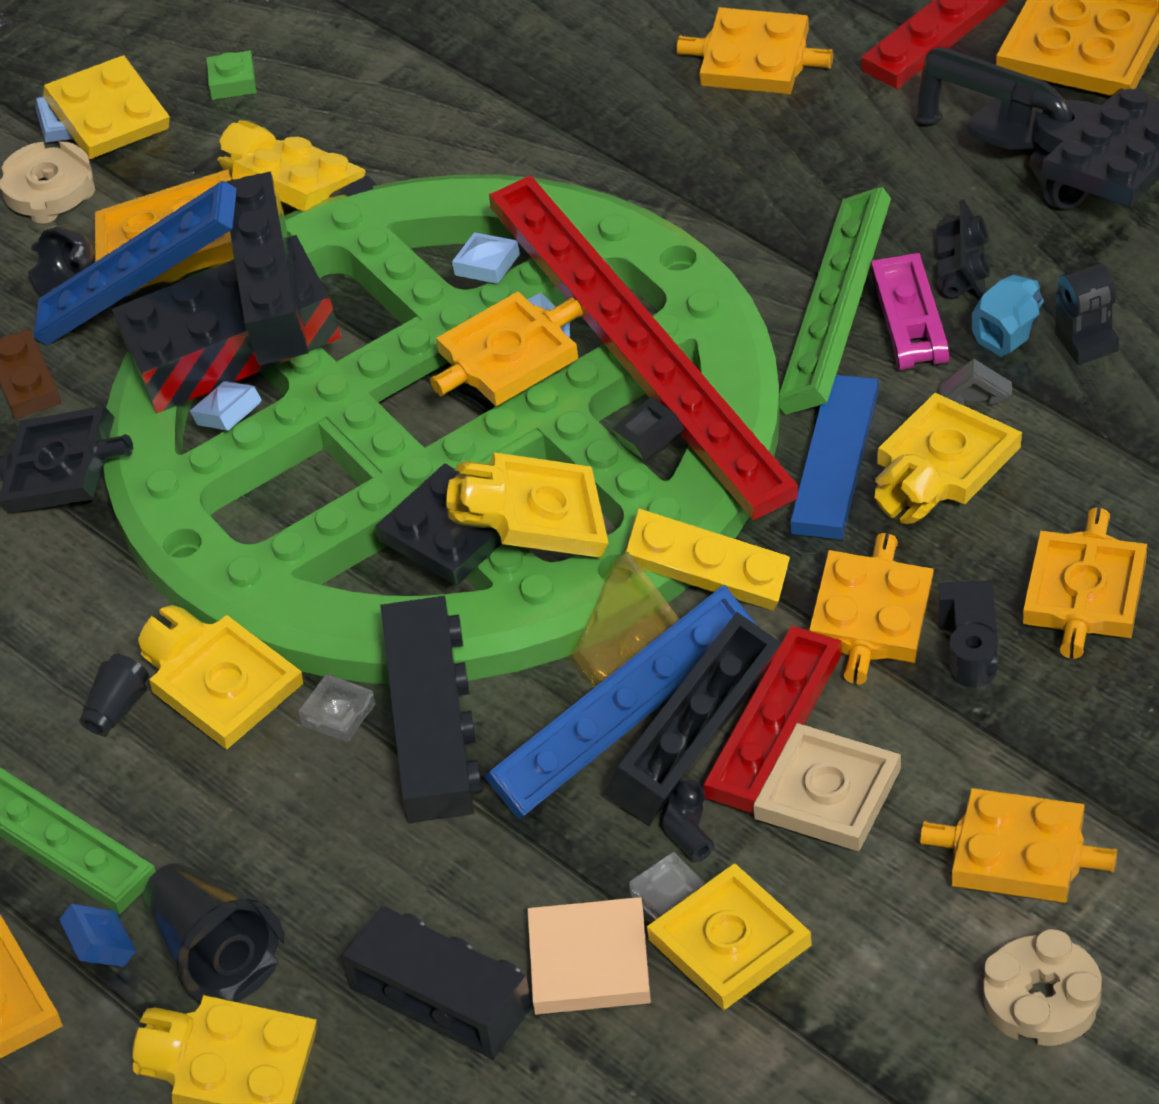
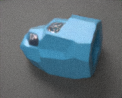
M1012 275L1000 280L983 294L972 312V331L978 344L1002 357L1029 339L1031 329L1037 324V317L1040 315L1039 309L1044 303L1039 292L1040 286L1037 280Z

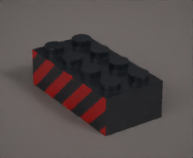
M294 235L288 239L309 352L342 337L330 297L297 235ZM235 260L112 309L126 349L156 414L209 393L224 381L233 383L292 359L287 358L258 365L245 326Z

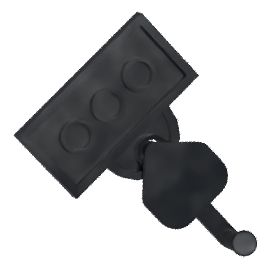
M944 47L934 48L927 53L918 95V115L915 117L917 123L927 125L942 120L943 114L939 111V98L942 81L944 80L994 97V99L989 101L969 119L968 132L979 140L1005 149L1043 148L1049 154L1043 160L1042 177L1131 207L1159 179V101L1149 98L1145 92L1137 89L1120 88L1103 105L1087 101L1065 100L1047 82Z

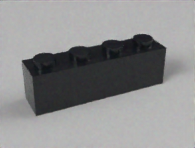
M269 171L227 181L228 184L237 188L232 230H230L245 326L258 365L308 354L286 222L272 173Z
M445 595L381 604L402 796L408 822L416 823L475 814L472 794L482 792V783L478 759L468 761L466 744L476 743L472 710L461 711L460 696L470 694L466 663H455L454 648L464 646L459 614L449 616Z
M736 612L619 764L604 795L650 826L667 804L669 797L676 791L679 783L686 779L765 674L782 643Z

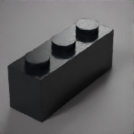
M384 906L380 907L342 955L350 989L494 1060L532 1009L526 975L514 964L506 960L495 961L475 951L469 943L459 937L452 936L448 938L429 929L416 916L408 913L401 915Z

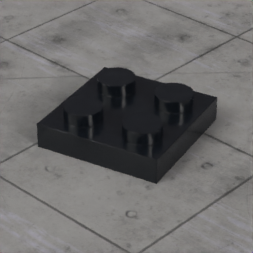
M444 463L375 527L379 541L457 586L493 553L502 542L498 531L492 527L464 526L449 519L448 510L451 509L446 508L449 479L455 478L460 472L455 471V468Z

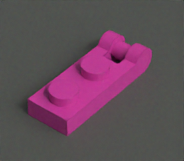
M920 253L871 261L872 278L893 345L898 370L914 369L915 363L932 361L933 365L949 363L946 336ZM927 338V341L911 343L910 339Z

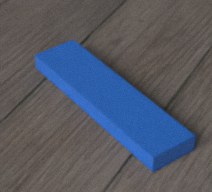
M836 375L828 403L822 404L819 409L798 491V499H796L791 518V534L843 540L879 393V379Z

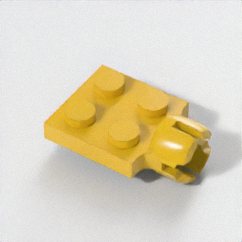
M239 120L238 123L230 124L219 140L221 150L230 153L231 158L220 156L217 160L223 170H229L230 174H232V179L235 180L271 171L280 201L302 211H306L323 200L329 199V196L334 191L365 176V169L348 162V159L343 155L327 153L311 146L309 140L300 137H288L282 141L276 140L269 130L250 121Z
M934 393L878 448L877 464L885 467V469L876 477L875 482L878 486L875 488V499L879 507L891 519L896 517L906 506L911 507L900 518V523L912 524L920 521L940 501L946 499L955 500L965 505L1021 448L1022 432Z
M496 452L493 453L488 464L467 461L456 465L455 471H459L460 474L453 479H449L446 508L451 509L448 510V517L453 522L459 525L478 528L492 527L498 531L501 542L505 545L602 557L609 542L592 467Z
M174 605L165 606L159 610V613L172 623L170 629L151 616L142 628L138 638L142 657L159 670L149 679L152 692L226 750L303 685L302 671L228 615L216 623L206 624L199 621L184 608Z
M203 995L198 1009L191 1013L184 1014L157 1007L148 1008L140 1020L141 1023H146L147 1025L145 1028L137 1029L133 1042V1072L140 1076L168 1081L174 1086L172 1104H295L316 1035L317 1020Z

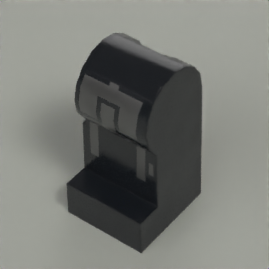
M1101 263L1089 265L1088 268L1076 272L1063 274L1058 280L1055 334L1077 365L1119 351V337L1112 328V305L1116 300L1115 288L1110 274Z
M992 580L938 583L939 630L954 629L950 638V673L952 678L958 684L965 687L977 688L985 686L993 681L998 669V638Z

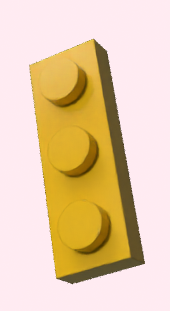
M638 509L622 563L712 592L725 585L737 600L774 611L780 598L790 557Z

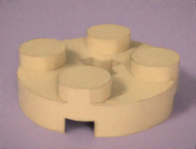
M59 141L60 148L52 147L45 149L44 142L27 145L10 155L1 167L3 176L0 179L1 193L7 206L17 213L31 216V219L36 223L44 224L55 220L58 214L68 211L83 200L90 198L95 192L92 168L88 155L77 145ZM43 177L49 179L45 181H39V179Z
M1050 929L1043 931L1039 935L1016 939L989 956L985 962L984 1006L990 1020L1005 1035L1018 1040V1034L1027 1038H1037V1045L1055 1046L1080 1037L1090 1029L1096 1019V1011L1101 1003L1102 976L1100 970L1090 954L1079 945L1072 943L1066 933ZM1039 982L1053 985V996L1047 998L1041 992L1030 994L1028 991L1032 988L1033 984Z

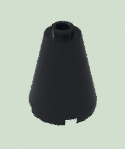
M179 863L165 865L149 878L144 889V902L184 989L200 1002H202L203 995L238 1002L258 990L273 974L279 962L274 956L278 941L280 940L284 944L285 933L279 918L268 906Z

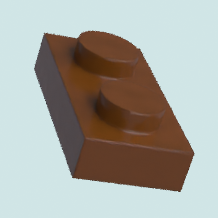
M30 329L0 338V387L15 420L61 404L58 389Z

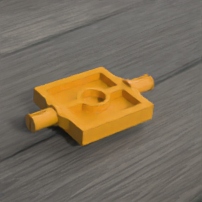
M719 7L713 29L706 38L679 35L677 41L678 55L702 56L704 58L700 70L701 86L791 94L795 78L804 66L831 69L833 63V49L806 48V38L809 30L808 15Z
M516 292L436 338L438 352L453 366L430 378L434 391L442 397L445 393L466 383L476 387L495 406H498L578 359L577 344L562 332L561 327L582 316L583 312L580 304L573 297H570L555 308L545 310L531 304L523 295Z
M1092 508L1088 511L1085 532L1063 534L1040 531L1023 609V624L1065 630L1060 652L1067 658H1070L1073 642V659L1080 658L1083 655L1087 633L1132 638L1147 558V544L1120 541L1106 535L1110 513L1103 508L1100 511L1098 524L1097 508Z
M886 533L876 536L872 557L829 550L809 630L842 640V653L849 655L844 678L853 684L856 668L859 667L856 685L866 682L871 659L889 658L915 663L934 569L893 561L898 541L891 534H889L886 549H884Z
M974 788L971 790L966 814L957 826L924 821L920 838L921 845L954 849L955 861L952 869V886L1062 903H1067L1071 881L1079 873L1080 867L1114 873L1118 850L1116 848L1110 849L1083 845L1084 839L1081 830L1084 821V804Z

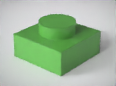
M251 50L237 53L228 52L218 56L206 57L212 100L257 93Z

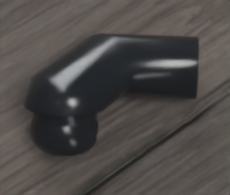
M686 780L679 783L676 791L669 797L662 825L665 832L692 861L701 862L711 854L714 848V842L699 827L703 813L702 804L706 799V792L699 783Z

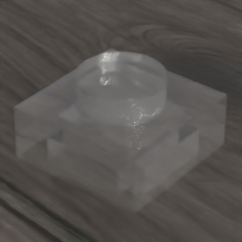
M326 673L298 711L301 725L348 743L374 707L375 700L372 690Z
M672 852L631 880L629 887L631 897H642L643 908L657 920L706 883Z

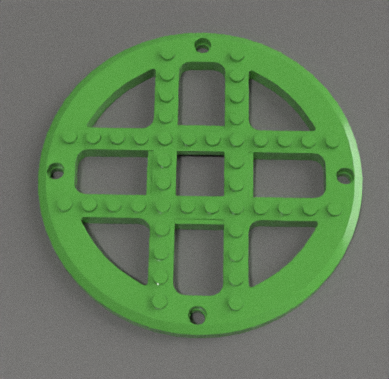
M485 174L414 178L375 185L372 190L351 196H346L345 194L323 200L306 211L299 209L285 215L288 238L297 235L319 278L336 273L351 276L402 325L337 362L322 347L309 351L308 354L294 357L260 371L284 397L233 426L229 431L222 432L182 455L183 434L193 399L156 414L128 352L114 380L107 404V409L115 417L109 438L125 434L129 435L134 449L131 450V456L111 458L103 463L105 483L120 533L136 564L155 589L172 605L184 608L202 623L213 624L228 615L300 671L331 679L389 684L380 605L444 595L449 616L457 614L460 616L464 646L454 648L455 663H466L468 681L514 673L565 658L604 642L645 620L690 586V584L622 563L638 509L733 539L737 537L748 520L749 515L690 445H688L673 477L668 481H663L599 423L605 417L646 394L605 344L425 448L378 403L448 363L438 352L436 341L438 336L510 295L519 292L528 299L541 292L555 307L567 301L565 296L533 258L506 272L498 284L488 282L475 289L463 290L448 284L411 250V248L466 244L474 232L517 241L491 210L489 194L525 178L520 176ZM534 178L624 284L637 292L658 311V313L653 315L655 320L692 363L699 368L704 377L774 457L778 444L780 423V394L776 357L767 327L756 305L733 272L706 246L687 232L647 209L618 197L578 185ZM206 267L200 270H196L188 278L205 272L207 270H210L212 268ZM323 449L360 485L269 539L257 544L236 542L211 517L218 509ZM494 452L592 467L602 514L618 528L607 536L609 544L601 558L576 554L564 561L549 562L536 557L526 547L501 544L466 577L478 591L429 596H386L351 592L322 585L387 547L388 545L378 540L375 526L444 463L455 469L457 464L467 461L488 464Z

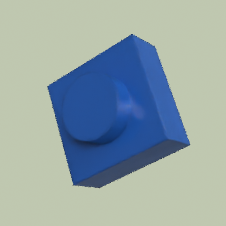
M70 904L59 919L71 943L72 950L80 961L125 967L136 952L116 911Z

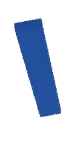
M225 181L217 183L40 297L38 300L34 339L49 345L232 230L237 188Z
M723 585L488 772L484 778L519 820L669 699L736 612L755 625L756 623L728 588Z

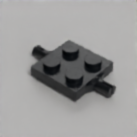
M105 406L20 421L13 445L8 453L0 458V478H3L0 505L10 514L94 499L103 463L107 459L131 456V450L134 449L131 437L125 434L109 438L115 417Z

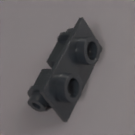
M963 199L959 201L960 215L944 218L937 227L938 256L941 259L938 261V287L945 296L950 298L958 297L962 292L974 288L981 299L983 294H985V278L990 276L989 263L984 253V244L989 242V234L983 218L980 215L974 216Z

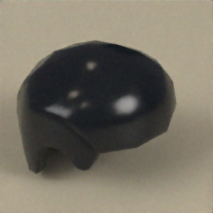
M64 224L46 228L43 230L38 241L31 246V249L38 253L39 260L29 270L28 275L37 293L42 297L95 263L93 247L82 232Z

